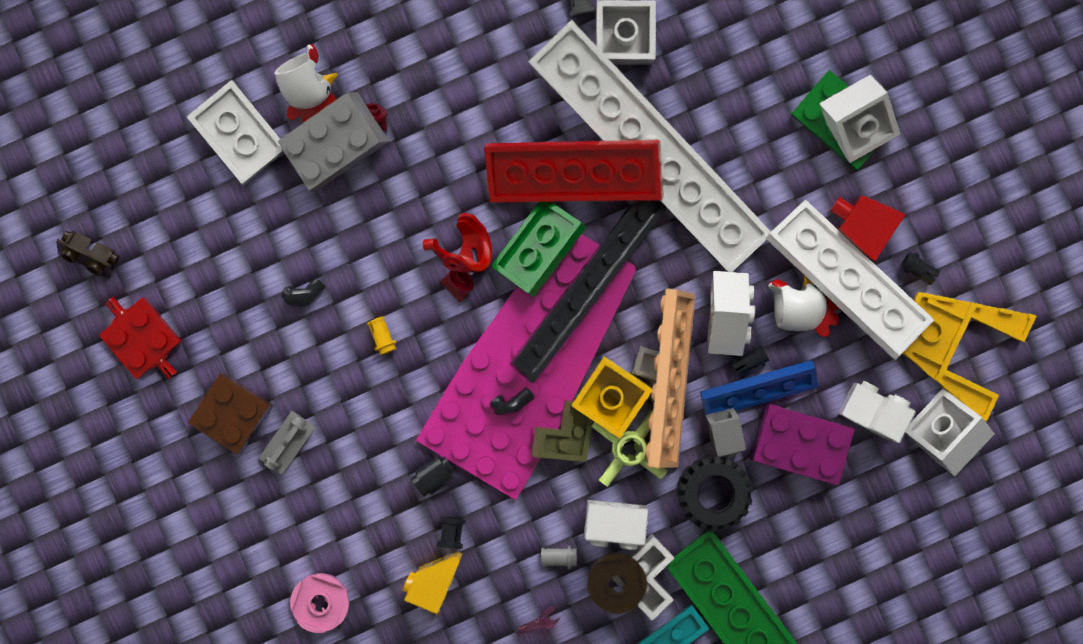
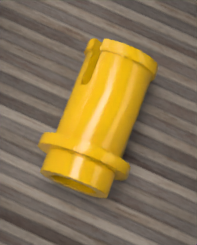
M384 316L367 323L377 346L374 349L379 351L380 356L396 350L395 344L397 341L392 339Z

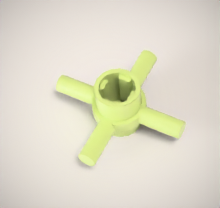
M652 410L635 432L625 431L620 439L596 422L592 424L591 427L612 442V453L615 459L599 479L605 486L608 487L624 465L634 466L641 464L659 479H662L668 470L665 468L648 467L649 460L646 459L647 444L644 438L650 431L649 418L651 413H653ZM633 440L635 442L634 449L637 452L634 455L628 453L625 456L621 453L622 447L626 442Z

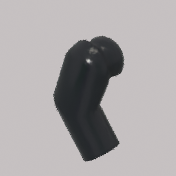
M314 277L305 289H295L292 286H287L283 289L281 296L289 306H308L326 286Z

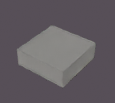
M640 346L632 374L657 382L655 359L659 352Z

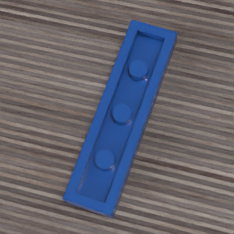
M813 360L700 391L704 414L708 415L732 408L738 411L818 388L816 367Z

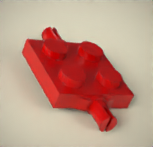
M115 297L110 298L105 303V306L109 308L115 318L111 325L100 333L99 336L135 379H140L150 369L156 367L161 370L168 380L173 375H176L177 371L167 361V358L182 340L146 297H142L132 307L124 309Z

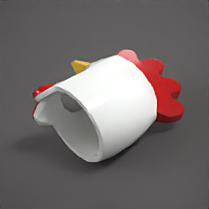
M313 44L307 46L306 53L290 59L275 71V78L280 92L290 105L287 109L289 120H295L300 116L304 123L337 100L335 95L331 93V85L338 74L320 75L315 71L314 68L318 62L319 54Z
M804 276L803 286L800 291L792 289L786 282L779 279L769 282V288L775 292L774 315L778 328L789 331L815 330L817 335L827 337L830 334L828 326H836L839 323V316L834 311L840 308L806 276Z

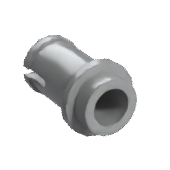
M568 546V549L541 548V566H568V569H571V566H577V548L571 549V546Z

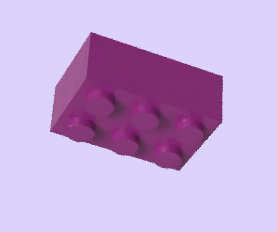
M765 404L750 460L839 486L855 429L775 405Z

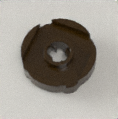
M622 553L605 555L592 565L587 580L589 595L596 605L611 614L630 612L638 606L646 594L647 577L645 571L635 558ZM619 575L620 579L626 580L625 587L621 586L622 591L616 592L614 587H609V580L613 581V576Z

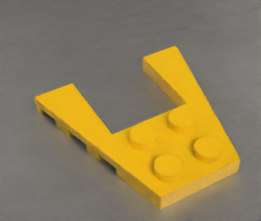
M916 292L913 300L934 321L902 354L951 395L987 421L999 395L947 370L970 319H974L1019 342H1025L1037 316Z

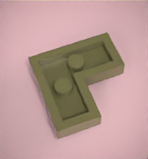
M565 400L561 429L536 427L531 456L587 462L593 420L572 407L571 405L574 401Z

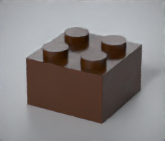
M220 373L188 423L238 455L244 452L274 404L228 374Z

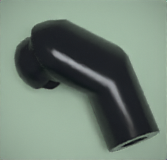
M525 387L507 402L502 395H498L490 401L489 405L494 409V414L503 416L520 411L535 397L532 391Z

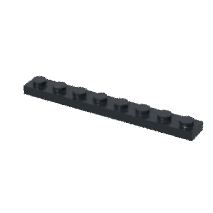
M634 200L511 360L509 365L530 383L538 379L667 207L660 200Z

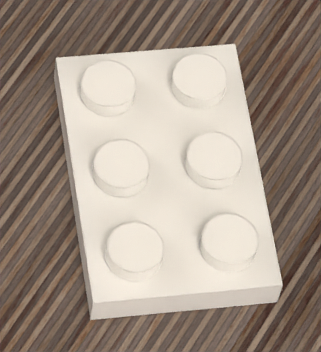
M232 80L187 116L242 185L246 184L284 153L277 142L280 140L279 136Z

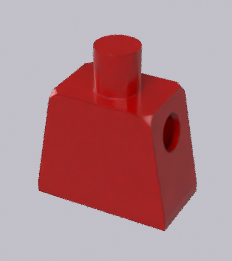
M863 195L858 197L853 205L839 196L829 210L843 220L837 229L872 262L876 261L905 217L904 213Z

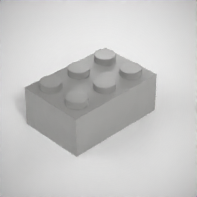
M347 92L277 142L310 191L323 188L388 143L389 140L374 120L373 115L359 93Z

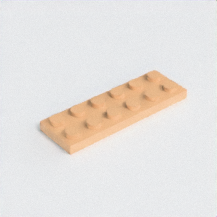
M666 289V293L661 299L663 322L658 329L660 352L655 359L657 382L652 388L654 411L649 418L651 441L646 447V459L649 460L648 467L678 468L696 296V294L681 290Z

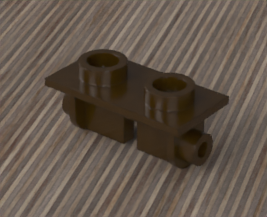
M66 230L62 239H57V251L62 259L73 264L77 262L85 266L94 275L111 277V265L115 266L119 259V255L115 254V250L96 242L91 251L88 247L92 239L74 230L71 232Z

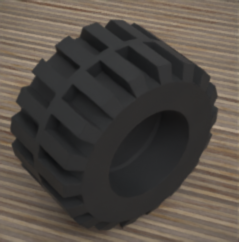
M705 456V458L693 461L694 463L687 466L684 474L680 476L677 488L678 503L685 516L700 528L711 531L730 529V526L739 524L741 522L740 519L748 514V507L752 505L753 500L751 498L753 488L743 468L724 457ZM720 476L727 480L731 486V498L728 504L720 510H708L698 500V487L707 477Z

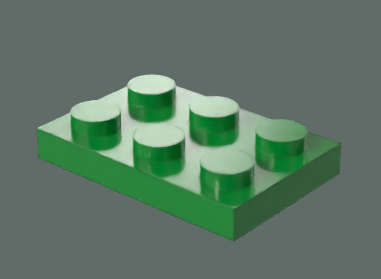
M828 70L791 113V116L857 171L875 149L851 163L846 159L827 126L820 103L849 86Z
M538 202L492 263L491 267L534 298L587 227L552 202Z

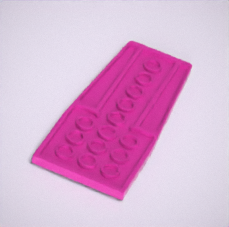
M582 234L534 298L518 286L515 288L460 365L416 439L417 442L443 457L446 456L449 461L515 500L541 459L531 456L535 428L559 429L562 422L565 400L573 401L636 271L635 266L626 261L538 379L530 383L509 363L599 247L598 243ZM525 387L529 388L534 394L535 398L520 411L512 414L498 416L493 413L494 409L489 405L490 401L498 395H502L507 402Z

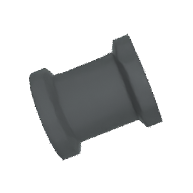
M570 0L572 7L570 16L572 18L584 17L596 12L595 7L591 4V0Z

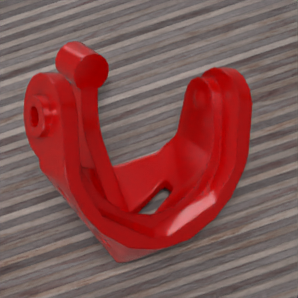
M462 213L457 219L456 226L462 235L463 241L459 255L442 249L436 238L423 240V249L425 251L432 250L435 255L443 259V265L451 271H459L460 273L483 272L488 268L492 259V244L488 232L476 216L469 213ZM473 248L477 250L478 262H474Z

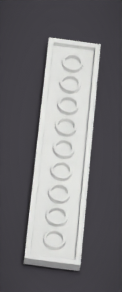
M572 20L528 61L603 141L660 140L664 197L660 201L728 272H733L767 240L766 237L771 231Z

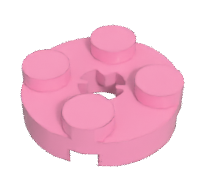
M325 573L307 576L296 585L290 598L291 611L297 623L303 629L313 633H323L337 627L347 616L350 606L346 586L336 577ZM318 595L324 596L325 601L328 603L327 609L322 607V611L316 610V604L312 603L313 597L318 598Z

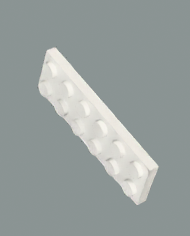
M804 200L766 237L779 252L894 360L934 321L926 311L808 201Z

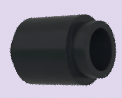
M436 455L417 469L411 480L422 496L425 497L429 493L433 495L454 479L452 473L456 470L446 456L441 459Z

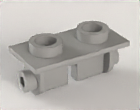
M291 411L259 459L264 462L266 467L276 470L283 475L316 427L294 411Z

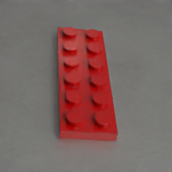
M660 140L487 143L484 146L490 202L662 200L664 197Z

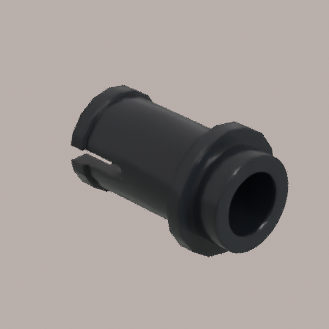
M909 252L901 263L904 272H911L927 282V284L932 285L935 279L926 272L938 277L940 269L921 259L919 253L913 254Z
M753 346L754 350L734 361H730L733 368L736 369L735 371L739 378L760 365L765 367V363L770 361L762 346L757 348Z

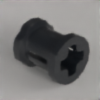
M440 516L442 531L441 539L437 541V546L463 549L461 534L462 525L466 524V519Z

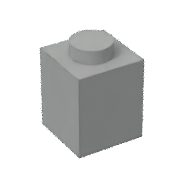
M734 408L705 415L712 448L717 457H733L740 451L746 450L740 418Z

